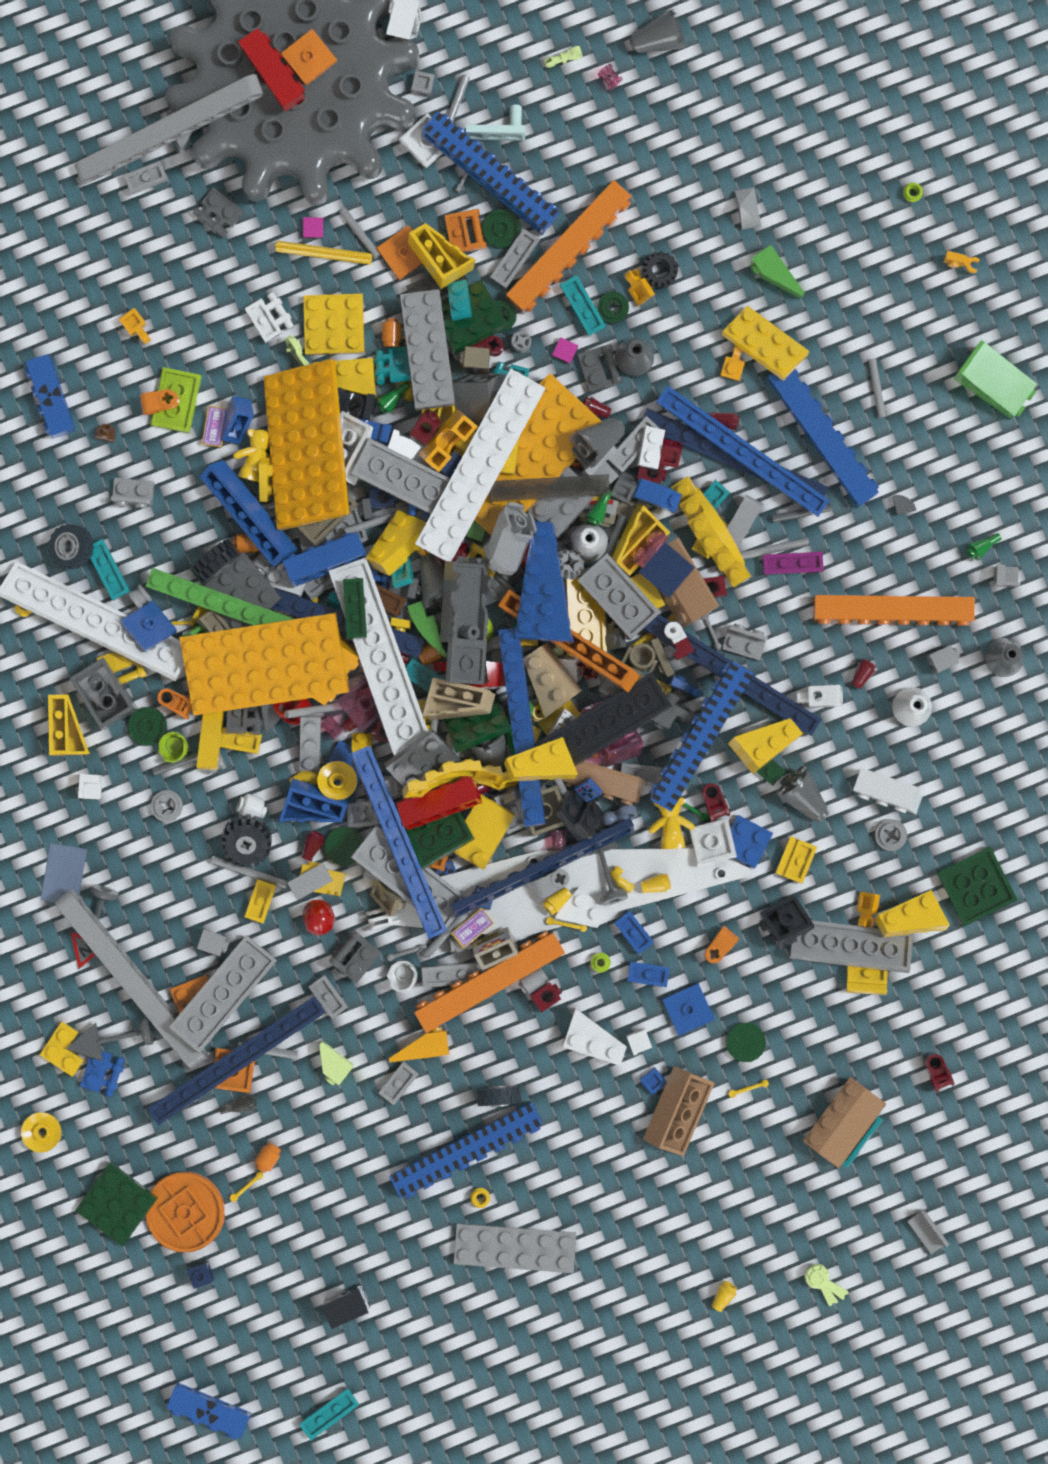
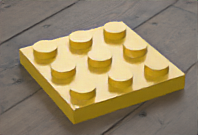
M363 294L303 295L305 355L365 354Z

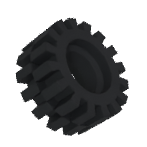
M653 252L644 261L642 276L655 289L657 287L660 289L669 287L677 277V261L675 262V258L671 257L668 252ZM663 263L667 266L668 272L664 277H657L653 274L652 268L655 264Z

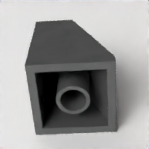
M506 373L470 374L452 383L455 407L478 426L475 432L503 384Z

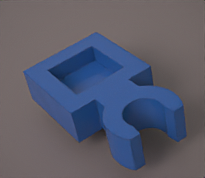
M676 675V678H668L666 684L693 697H701L703 691L686 683V678Z

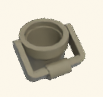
M644 643L637 644L633 648L629 646L622 660L625 664L629 656L631 662L629 667L640 678L646 676L642 672L650 667L649 673L653 672L658 662L655 660L653 648Z

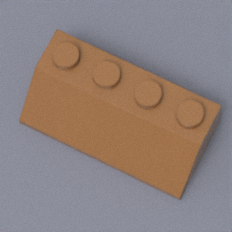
M677 538L670 542L669 545L690 562L695 569L670 598L661 591L660 593L676 621L683 629L719 607V604L682 542ZM654 553L649 555L642 563L645 565Z
M586 761L575 767L578 773L575 779H562L565 782L564 785L570 787L590 777L603 791L602 797L611 800L614 797L621 798V803L631 806L633 802L639 803L645 780L640 777Z
M674 1066L643 1140L660 1149L684 1156L715 1083Z
M850 1077L803 1142L840 1168L886 1106V1103Z

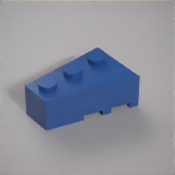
M292 778L279 822H342L349 797L343 800H334L324 796L318 786Z

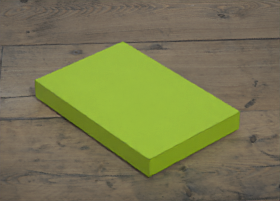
M163 367L158 391L172 390L178 395L179 404L174 409L153 414L151 426L190 434L202 375ZM168 395V399H165V401L170 403L173 397Z

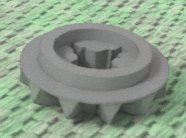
M565 548L558 552L563 578L569 580L578 578L585 569V560H582L580 554L574 552V549L567 550ZM568 559L570 562L575 563L572 566V568L570 567V565L565 564L568 561Z
M164 790L153 797L151 811L158 820L170 822L176 820L181 815L183 804L177 793ZM160 801L165 803L170 801V806H172V808L175 810H166V812L162 814L164 811V806H162Z
M885 820L876 829V842L882 849L887 851L898 850L903 847L907 840V830L898 820ZM896 828L894 835L898 841L890 839L886 842L888 835L884 830L891 832Z

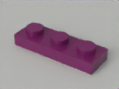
M823 552L763 555L764 575L824 572Z

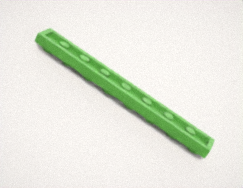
M156 568L151 569L146 587L251 625L294 619Z

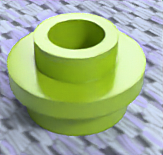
M915 182L908 183L903 189V196L909 202H917L923 195L922 187ZM915 190L916 195L911 196L909 191Z
M596 953L591 959L592 968L599 973L607 971L611 965V960L605 953ZM599 959H603L605 961V964L603 966L597 965V961Z

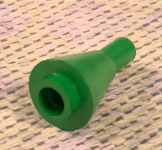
M403 382L396 390L378 398L379 403L377 406L384 413L388 411L391 414L401 395L410 387Z
M605 490L600 501L585 515L588 518V523L597 527L599 524L603 525L607 503L612 495L610 491Z
M996 533L988 539L969 543L967 545L968 556L979 561L992 545L1002 540L1001 535Z

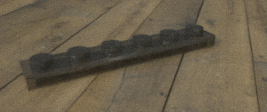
M609 474L495 481L490 490V502L610 495Z

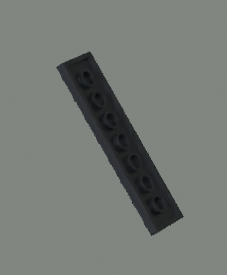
M651 672L636 681L629 692L624 689L536 742L535 747L563 737L576 767L673 706ZM542 779L540 780V785L543 787L553 780Z

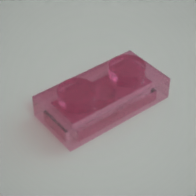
M660 531L652 533L647 539L648 543L635 552V558L632 561L637 566L643 568L669 537Z

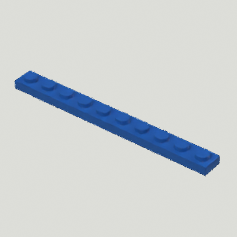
M667 386L656 401L662 408L817 518L830 500L671 387Z
M516 627L498 631L516 755L535 748L522 644L521 639L515 637ZM540 780L519 781L525 827L546 824Z
M366 746L350 753L427 938L430 939L446 932V926L371 747Z

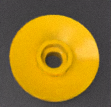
M341 761L330 762L323 766L318 774V788L328 798L343 800L355 791L357 775L354 769L347 763ZM340 780L341 784L336 786L333 782Z
M44 1112L35 1113L29 1116L22 1125V1140L34 1152H48L59 1143L61 1126L58 1120L51 1114ZM41 1128L46 1130L45 1135H40L39 1130Z

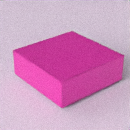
M303 217V238H323V217Z
M560 337L552 356L570 364L578 345Z

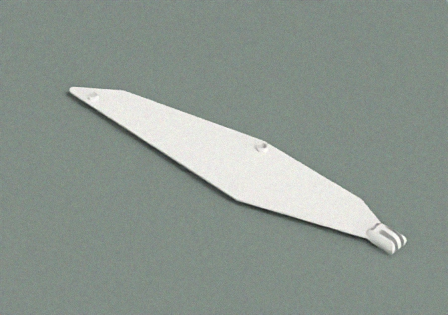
M694 848L613 849L604 852L609 873L610 870H613L614 866L623 869L621 877L634 884V889L631 893L627 892L628 898L612 905H602L600 898L610 891L599 853L582 857L559 868L569 874V882L565 887L572 895L578 888H581L610 913L751 875L749 867L729 859L698 867ZM561 850L535 851L490 863L484 870L475 867L442 876L441 878L465 897H468L475 891L476 885L487 888L492 882L496 880L501 881L512 872L524 870L530 864L532 858L540 862L547 855H555L561 852ZM719 870H723L725 872L724 877L721 878L718 876L717 873ZM560 873L556 874L557 878L555 881L564 884L566 876L560 875ZM660 873H668L671 889H668L667 892L643 893L642 881ZM611 878L614 890H623ZM530 883L493 900L490 910L482 908L494 922L482 934L490 935L508 927L513 937L521 938L562 927L556 924L548 925L546 923L548 917L573 924V922L556 919V913L553 916L550 915L542 905L545 900L539 901ZM407 902L405 908L402 910L398 909L394 917H389L386 913V915L368 920L370 924L388 919V923L370 927V931L393 925L423 928L415 908ZM481 907L468 912V917L461 924L480 910ZM379 908L368 911L366 916L384 912V910Z

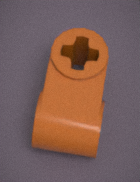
M170 389L146 392L139 395L143 415L174 409L179 404L178 395ZM168 395L173 397L170 403L165 401V399H168Z
M168 688L162 689L158 693V701L161 705L183 718L189 719L188 715L192 709L190 698ZM166 692H170L173 696L170 703H164L162 700V696Z
M723 926L705 950V959L709 963H718L740 938ZM717 950L718 959H711L709 951Z

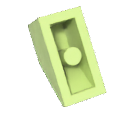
M322 1041L319 1047L323 1074L326 1075L325 1080L332 1085H340L354 1067V1064Z

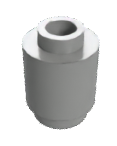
M539 968L520 979L521 982L518 985L524 994L528 992L531 995L544 986L545 982L549 979L544 971Z

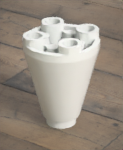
M583 523L571 532L569 538V549H574V552L580 554L581 559L585 560L584 562H595L600 559L608 547V537L599 525L597 527L590 523ZM590 534L593 540L587 542L585 539L586 535Z
M910 687L903 689L897 693L892 702L893 714L898 722L904 726H919L926 722L931 715V699L926 692L919 688ZM915 701H918V705L921 706L919 709L914 708L913 704Z

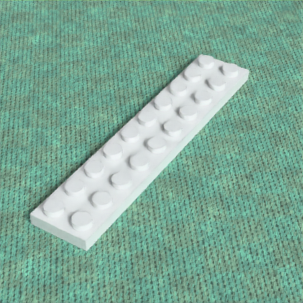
M510 369L415 545L444 561H452L545 391V387Z
M366 558L329 570V574L344 616L343 579H364L367 638L353 639L395 756L425 734L428 729Z
M17 561L0 586V597L174 681L177 680L184 668L180 640L170 636L144 652L120 624L121 620L128 615Z

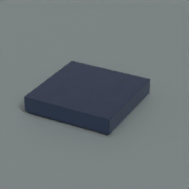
M664 542L639 573L670 598L695 567L669 544Z

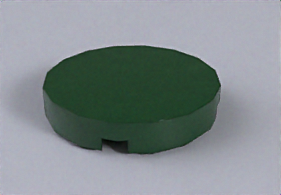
M497 209L490 212L484 219L482 233L485 241L490 246L496 249H506L513 245L521 233V224L519 218L511 211Z
M153 707L137 709L128 721V732L131 738L137 744L144 746L156 745L168 730L164 714Z
M348 827L336 828L327 836L325 852L328 858L335 864L340 866L352 865L356 861L351 858V855L362 843L363 838L356 829Z
M739 1023L728 1032L726 1047L734 1059L741 1062H752L763 1054L766 1047V1038L763 1031L757 1025Z

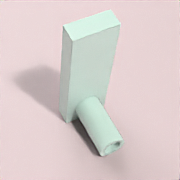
M520 105L510 106V125H466L467 136L472 140L525 141V125H521L522 107Z

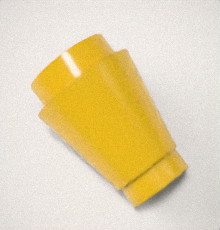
M660 873L642 881L643 893L667 892L668 889H671L668 873Z
M563 887L545 898L542 905L553 916L555 913H559L572 894L566 887Z
M724 1280L722 1284H719L711 1306L715 1310L722 1312L737 1295V1287Z

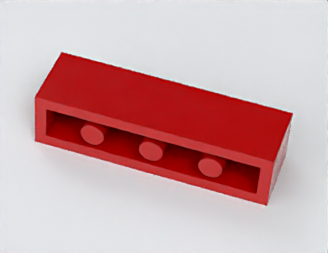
M257 28L239 40V46L286 112L305 99L303 93L305 89L299 80L295 82L292 78L294 73L289 65H283L280 60L282 56L277 48L272 49L269 45L271 40L265 31L261 33Z
M463 776L457 782L452 784L444 783L438 789L428 791L423 797L404 798L401 800L402 802L397 803L403 826L407 830H411L482 804L483 802L476 781L472 777Z

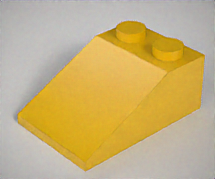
M481 794L483 803L474 806L466 819L475 840L454 851V853L484 870L491 861L516 814Z

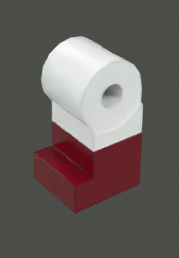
M677 622L668 623L664 628V634L672 641L676 652L672 655L677 661L694 652V649L680 624Z

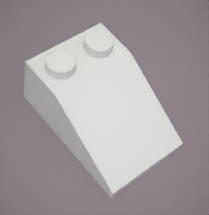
M342 411L340 418L346 481L355 486L359 478L351 475L368 438L371 439L373 427Z

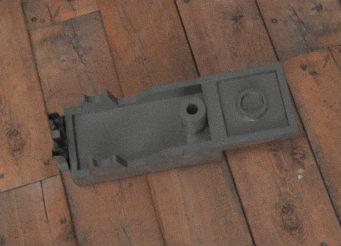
M458 556L456 562L445 561L440 642H448L446 682L484 685L486 635L488 631V612L485 606V596L493 592L491 582L494 580V577L487 575L486 564H489L490 559Z
M599 676L601 683L598 686V691L601 697L608 699L623 690L604 676ZM667 691L666 696L673 707L654 718L653 724L660 729H664V727L669 729L676 715H678V720L689 725L695 714L698 713L679 704L678 700L680 697Z

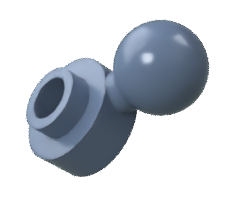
M623 804L619 807L617 813L605 812L602 815V823L606 827H612L618 820H627L629 818L632 820L638 816L636 807Z

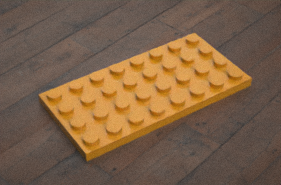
M328 359L263 376L271 465H273L272 480L277 529L286 530L349 515L335 360Z
M551 373L539 383L546 389L520 435L515 475L499 473L474 519L490 536H492L498 516L506 504L509 502L522 504L525 507L523 511L526 513L556 481L560 474L577 460L572 452V448H574L573 442L569 443L570 435L577 430L602 422Z
M336 612L179 637L194 716L349 692Z

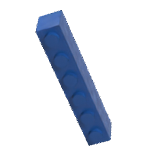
M224 460L212 463L200 476L201 480L272 566L282 564L283 560H286L289 555L297 551L294 544L282 530L277 529L275 521Z

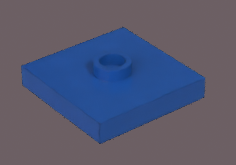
M154 601L128 615L120 623L144 652L177 632L175 626Z
M699 983L662 999L678 1036L715 1020Z

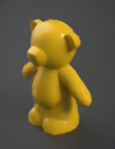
M248 429L247 435L250 437V447L233 454L235 459L246 456L237 477L259 483V463L263 457L271 458L266 452L269 448V434L261 429Z
M682 797L679 798L672 812L654 802V805L659 808L663 817L653 823L648 831L652 834L660 827H663L661 849L684 848L685 841L680 825L689 830L695 828L692 822L679 816L681 806L685 803V799Z

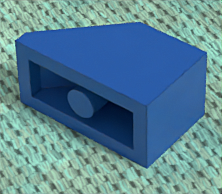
M232 396L225 412L221 436L222 441L241 444L254 417L250 399Z
M639 478L633 494L634 498L659 510L676 513L682 494L668 487Z

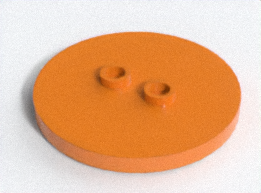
M176 1172L160 1180L151 1190L158 1199L147 1213L146 1222L154 1238L166 1248L177 1252H194L209 1245L220 1233L225 1219V1205L220 1191L208 1178L194 1172Z

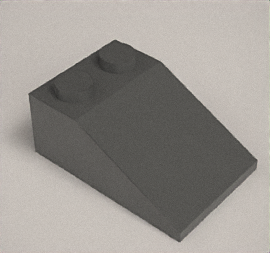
M104 657L69 678L102 730H106L138 709L130 694Z

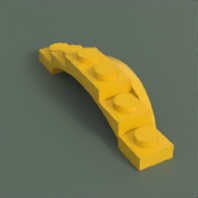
M687 476L671 487L672 490L682 494L679 506L689 520L687 522L706 554L708 556L711 555L721 572L725 573L733 588L752 577L745 567L744 559L723 520L700 489L695 487L690 477Z
M471 759L460 763L448 761L443 763L438 771L426 772L420 781H409L402 790L404 798L423 797L431 789L444 783L457 782L463 776L472 777L477 784L487 785L498 790L516 787L519 785V781H511L507 771L502 773L501 766L487 765L482 767L480 761H473Z

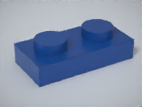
M630 911L614 922L638 955L654 943Z
M630 961L627 981L667 987L670 967Z

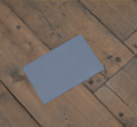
M50 843L41 900L55 902L70 889L80 895L87 849Z

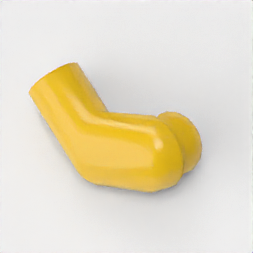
M614 866L613 870H610L611 878L618 887L631 893L634 889V884L621 877L623 869Z

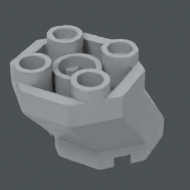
M509 502L503 507L491 538L483 546L486 558L490 559L488 566L493 572L497 571L499 574L505 575L514 574L522 563L529 540L532 539V535L537 531L533 516L530 512L526 514L523 511L525 507L522 504Z

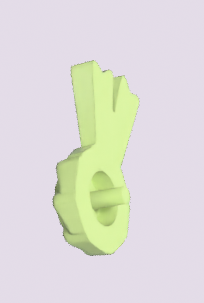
M292 335L286 337L287 353L290 352L300 367L309 365V362L302 356V348L298 340Z
M812 1264L806 1269V1283L811 1288L821 1289L829 1306H832L833 1303H838L833 1293L842 1300L849 1293L846 1289L829 1280V1272L823 1265Z

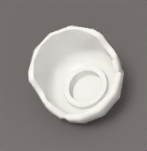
M397 961L391 965L387 973L390 988L397 992H405L415 985L417 971L411 962Z

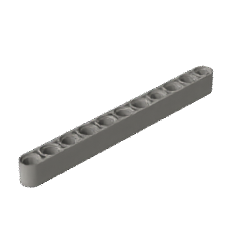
M257 75L246 76L76 162L74 165L81 183L93 182L262 97L263 91Z
M70 889L56 900L55 905L183 1062L190 1069L194 1070L209 1057L205 1049L198 1053L168 1028L178 1017L79 895Z

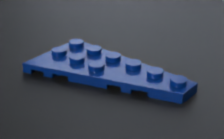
M535 521L537 531L532 535L533 537L529 543L515 637L517 639L574 643L570 629L571 622L567 611L568 605L564 581L560 569L561 563L557 551L555 527L552 522Z

